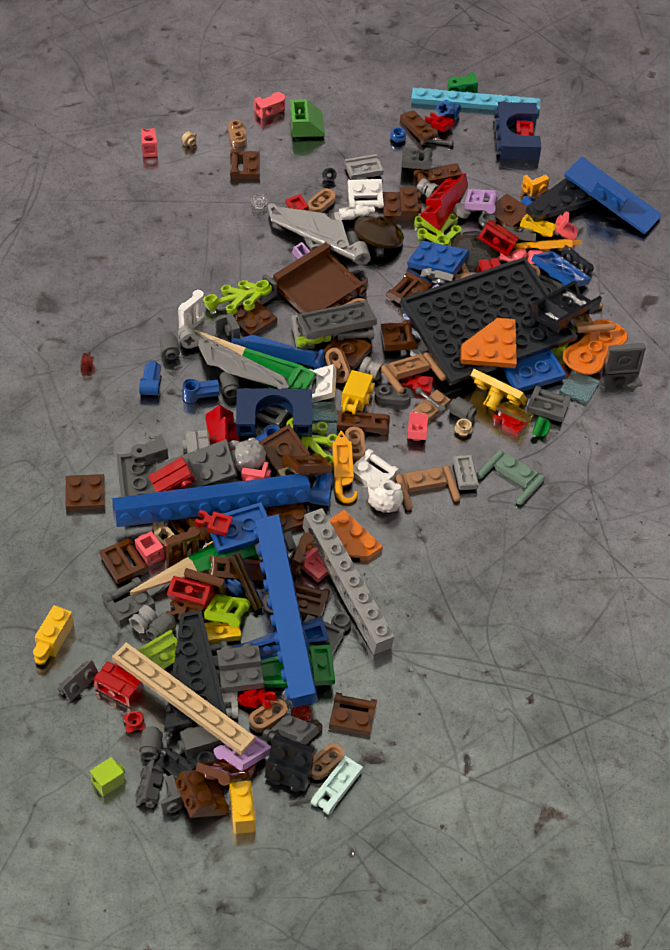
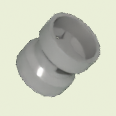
M423 178L417 185V192H420L421 196L425 195L428 198L439 186L435 183L431 184L429 180Z
M366 357L360 366L359 372L371 374L374 380H378L382 375L380 368L384 364L374 362L372 358Z
M143 605L139 609V613L134 614L129 619V622L136 631L144 634L148 629V625L158 616L152 608Z

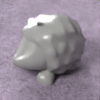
M249 438L242 442L232 440L229 443L230 448L234 449L231 452L236 470L239 473L242 472L243 468L259 470L260 466L264 465L266 452L257 439Z

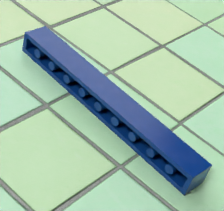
M294 474L112 498L113 516L116 527L198 517L200 510L206 511L208 515H213V512L226 513L262 502L264 508L310 502V483L306 475Z
M279 514L255 520L257 528H253L255 539L260 542V545H257L259 557H263L260 567L262 574H266L267 578L263 582L266 592L269 591L270 597H267L269 609H273L274 613L270 615L272 626L277 629V633H274L276 645H280L281 649L277 653L280 664H284L281 674L283 682L288 684V688H285L287 701L291 700L293 707L319 702Z

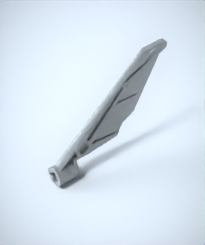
M273 203L268 204L272 222L320 245L327 242L331 246V250L352 259L356 264L364 265L370 261L371 257L365 242L358 241L349 246L341 220H332L325 213L277 207ZM275 210L279 215L272 214V211Z
M185 325L179 328L178 337L181 344L185 348L199 346L208 365L217 366L226 373L272 385L279 389L289 388L284 376L195 332L191 326Z

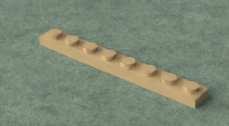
M127 642L112 656L115 663L241 756L255 742L254 735Z

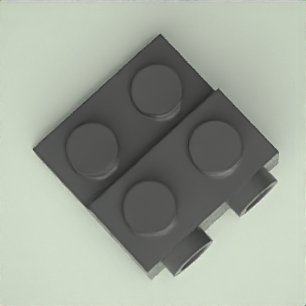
M246 643L238 648L224 646L221 650H217L222 693L264 688L258 645Z

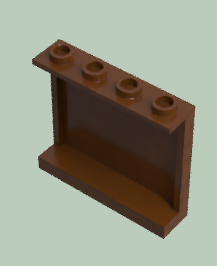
M327 242L273 275V279L277 283V291L301 314L341 306L359 296H363L367 292L368 280L365 279L361 282L330 254L331 246Z

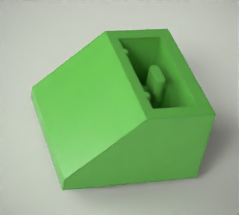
M307 99L290 100L292 137L325 136L323 111Z

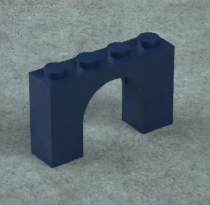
M498 102L497 109H494V118L497 119L495 120V129H498L496 131V141H499L497 142V152H500V159H540V136L517 135L509 130V128L516 126L517 121H533V126H536L538 116L537 103Z
M237 389L236 436H255L256 417L260 411L268 407L286 409L293 417V430L298 436H312V389Z

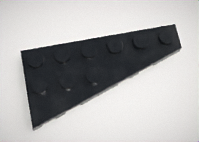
M565 178L529 204L526 208V213L534 222L563 214L566 211L569 212L599 203V201Z
M197 610L181 613L172 676L227 716L202 612ZM168 702L164 732L199 725Z

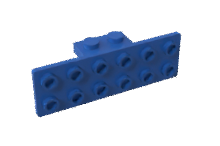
M580 157L564 174L567 179L643 234H646L662 216L659 211L584 157Z

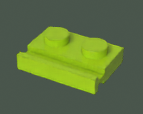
M169 630L137 650L164 669L174 663L177 639L174 637L172 630Z

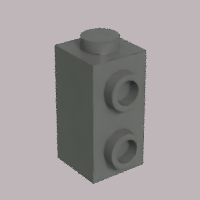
M202 726L189 727L180 732L181 740L178 741L180 753H185L187 760L196 758L202 751L213 753L216 747L225 745V743Z

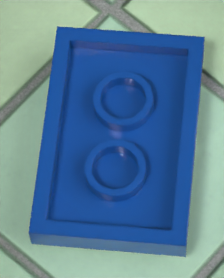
M422 241L407 261L408 268L418 270L431 268V271L439 270L453 274L454 277L468 258L469 250Z
M554 251L534 254L531 259L539 269L548 272L550 277L559 280L563 286L576 281L578 287L588 285L592 279Z
M551 350L520 360L515 368L501 367L511 386L522 392L534 389L536 385L544 386L566 378V373Z
M262 502L223 513L233 517L227 537L209 532L218 555L260 543L259 540L255 539L253 528H257L255 520L267 517Z

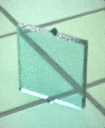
M572 370L559 393L565 396L570 395L571 400H577L587 405L600 381L578 374Z
M312 402V424H318L319 422L337 423L338 410H336L335 402Z

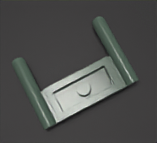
M498 450L476 473L477 479L481 480L495 467V470L527 488L516 499L518 505H522L545 480L543 475H538V472L509 454H505L502 450Z

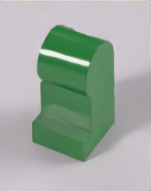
M475 72L468 73V76L449 78L447 91L477 93L478 80Z

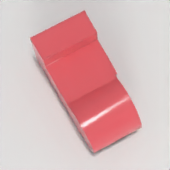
M280 92L273 93L270 97L264 99L260 97L254 99V110L262 119L275 115L285 109V95Z
M155 128L141 129L143 157L158 156Z

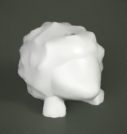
M382 473L380 475L381 480H368V502L371 506L383 513L397 511L401 502H403L401 485L390 480L388 473Z

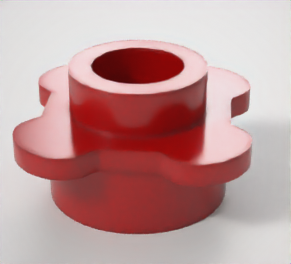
M132 711L124 715L123 721L126 722V732L132 733L135 730L142 731L146 728L142 712Z

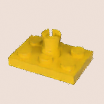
M476 369L473 370L471 377L474 379L477 387L483 391L490 390L483 403L485 407L496 411L503 397L510 400L509 403L516 407H519V405L526 406L528 399L522 391Z

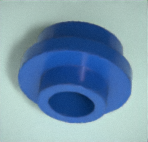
M401 127L394 128L390 133V138L395 142H402L407 136L405 130Z
M228 579L226 585L229 592L236 597L239 594L242 595L241 583L236 579H233V581Z

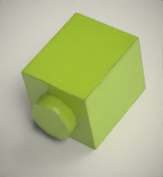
M110 757L90 770L91 782L104 797L125 783L124 773L126 772L120 762L116 763Z

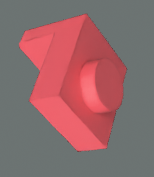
M566 211L556 220V232L565 239L575 240L578 227L568 222L569 212Z
M410 412L407 438L414 441L426 440L428 414Z
M264 462L262 470L243 468L241 478L242 481L271 478V470H268V463Z
M314 547L311 551L307 550L304 553L307 557L301 569L318 583L328 575V571L318 555L319 549Z

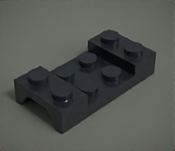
M572 281L532 303L529 316L558 333L568 327L569 321L582 313L589 315L598 310L602 297L598 296L592 300L580 294L577 282Z

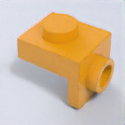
M528 175L523 176L522 189L529 196L534 197L540 191L548 188L550 178L547 175H543L531 180Z

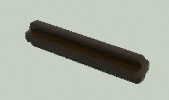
M241 554L233 555L230 560L253 611H257L263 607L262 600Z

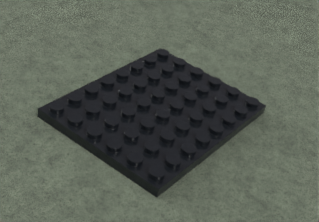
M526 257L407 296L400 300L402 308L436 364L445 374L450 386L472 378L471 374L474 369L487 373L501 368L461 364V345L497 318L515 319L517 362L576 341L578 337L570 324L557 333L529 316L532 303L550 293Z

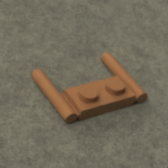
M602 302L600 303L599 309L603 308ZM582 313L570 320L577 333L616 329L614 323L593 325L594 322L586 313Z
M428 352L424 353L423 356L419 354L389 363L388 366L382 365L380 368L399 394L404 392V388L398 379L429 371V368L435 372L441 381L446 380L445 374Z
M450 466L408 472L404 475L398 474L395 476L397 484L401 485V490L403 491V503L406 510L413 508L409 496L410 492L444 487L446 484L449 485L453 500L455 502L461 500Z

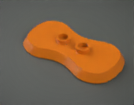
M607 319L594 320L593 325L614 323L616 329L585 333L579 342L570 345L564 350L563 361L571 370L581 375L590 376L599 372L604 366L608 346L626 343L628 334L623 327Z

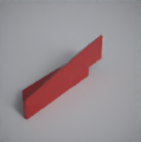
M466 173L461 174L457 180H452V178L446 179L426 199V205L429 207L422 211L420 215L437 230L442 229L455 205L468 188Z
M221 405L205 415L210 445L226 439L229 443L232 440L239 441V436H236V422L233 421L234 413Z

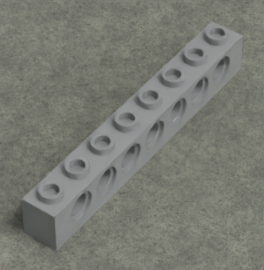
M321 508L305 514L303 529L305 532L312 534V545L319 549L318 555L324 567L327 569L330 578L373 655L391 649L395 636L324 510Z

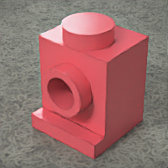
M152 531L134 540L137 551L149 567L165 559L164 548Z

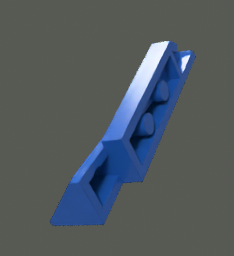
M250 335L241 339L232 338V343L311 367H314V361L319 353L318 351L300 349L256 335Z
M322 616L302 622L307 647L311 642L329 639ZM274 633L233 647H242L246 643L258 645L261 660L278 656L277 651H281L280 645H276Z

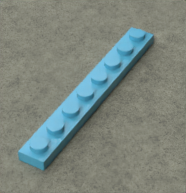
M412 89L411 103L438 105V103H442L444 100H449L461 105V108L494 110L497 109L498 102L537 103L538 114L540 112L539 98L438 89Z

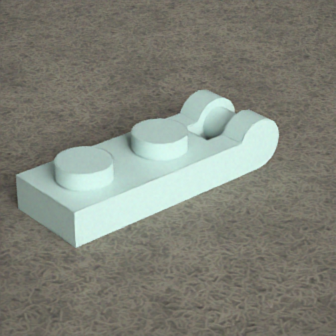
M345 756L313 796L311 804L315 807H321L323 812L330 815L337 803L361 774L363 767ZM327 795L330 797V800L326 801L323 797Z

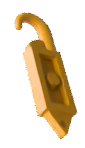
M560 239L515 244L514 249H540L543 252H550L552 248H557V251H563L565 245L568 247L580 245L581 240Z
M340 431L335 442H332L335 494L340 502L349 504L358 497V491H355L351 498H346L343 495L342 487L351 484L354 478L352 442Z

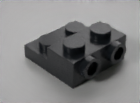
M274 735L271 741L270 757L266 761L265 778L269 779L274 785L284 784L290 786V789L294 792L305 791L311 782L315 748Z

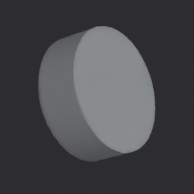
M457 203L453 209L458 217L464 219L468 218L471 213L461 203Z

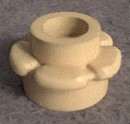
M191 131L184 133L181 139L184 146H193L197 141V135Z
M460 419L457 421L454 430L461 436H467L472 433L473 427H471L472 424L468 419Z

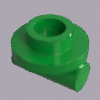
M539 416L534 424L532 434L542 437L546 436L551 429L550 421Z

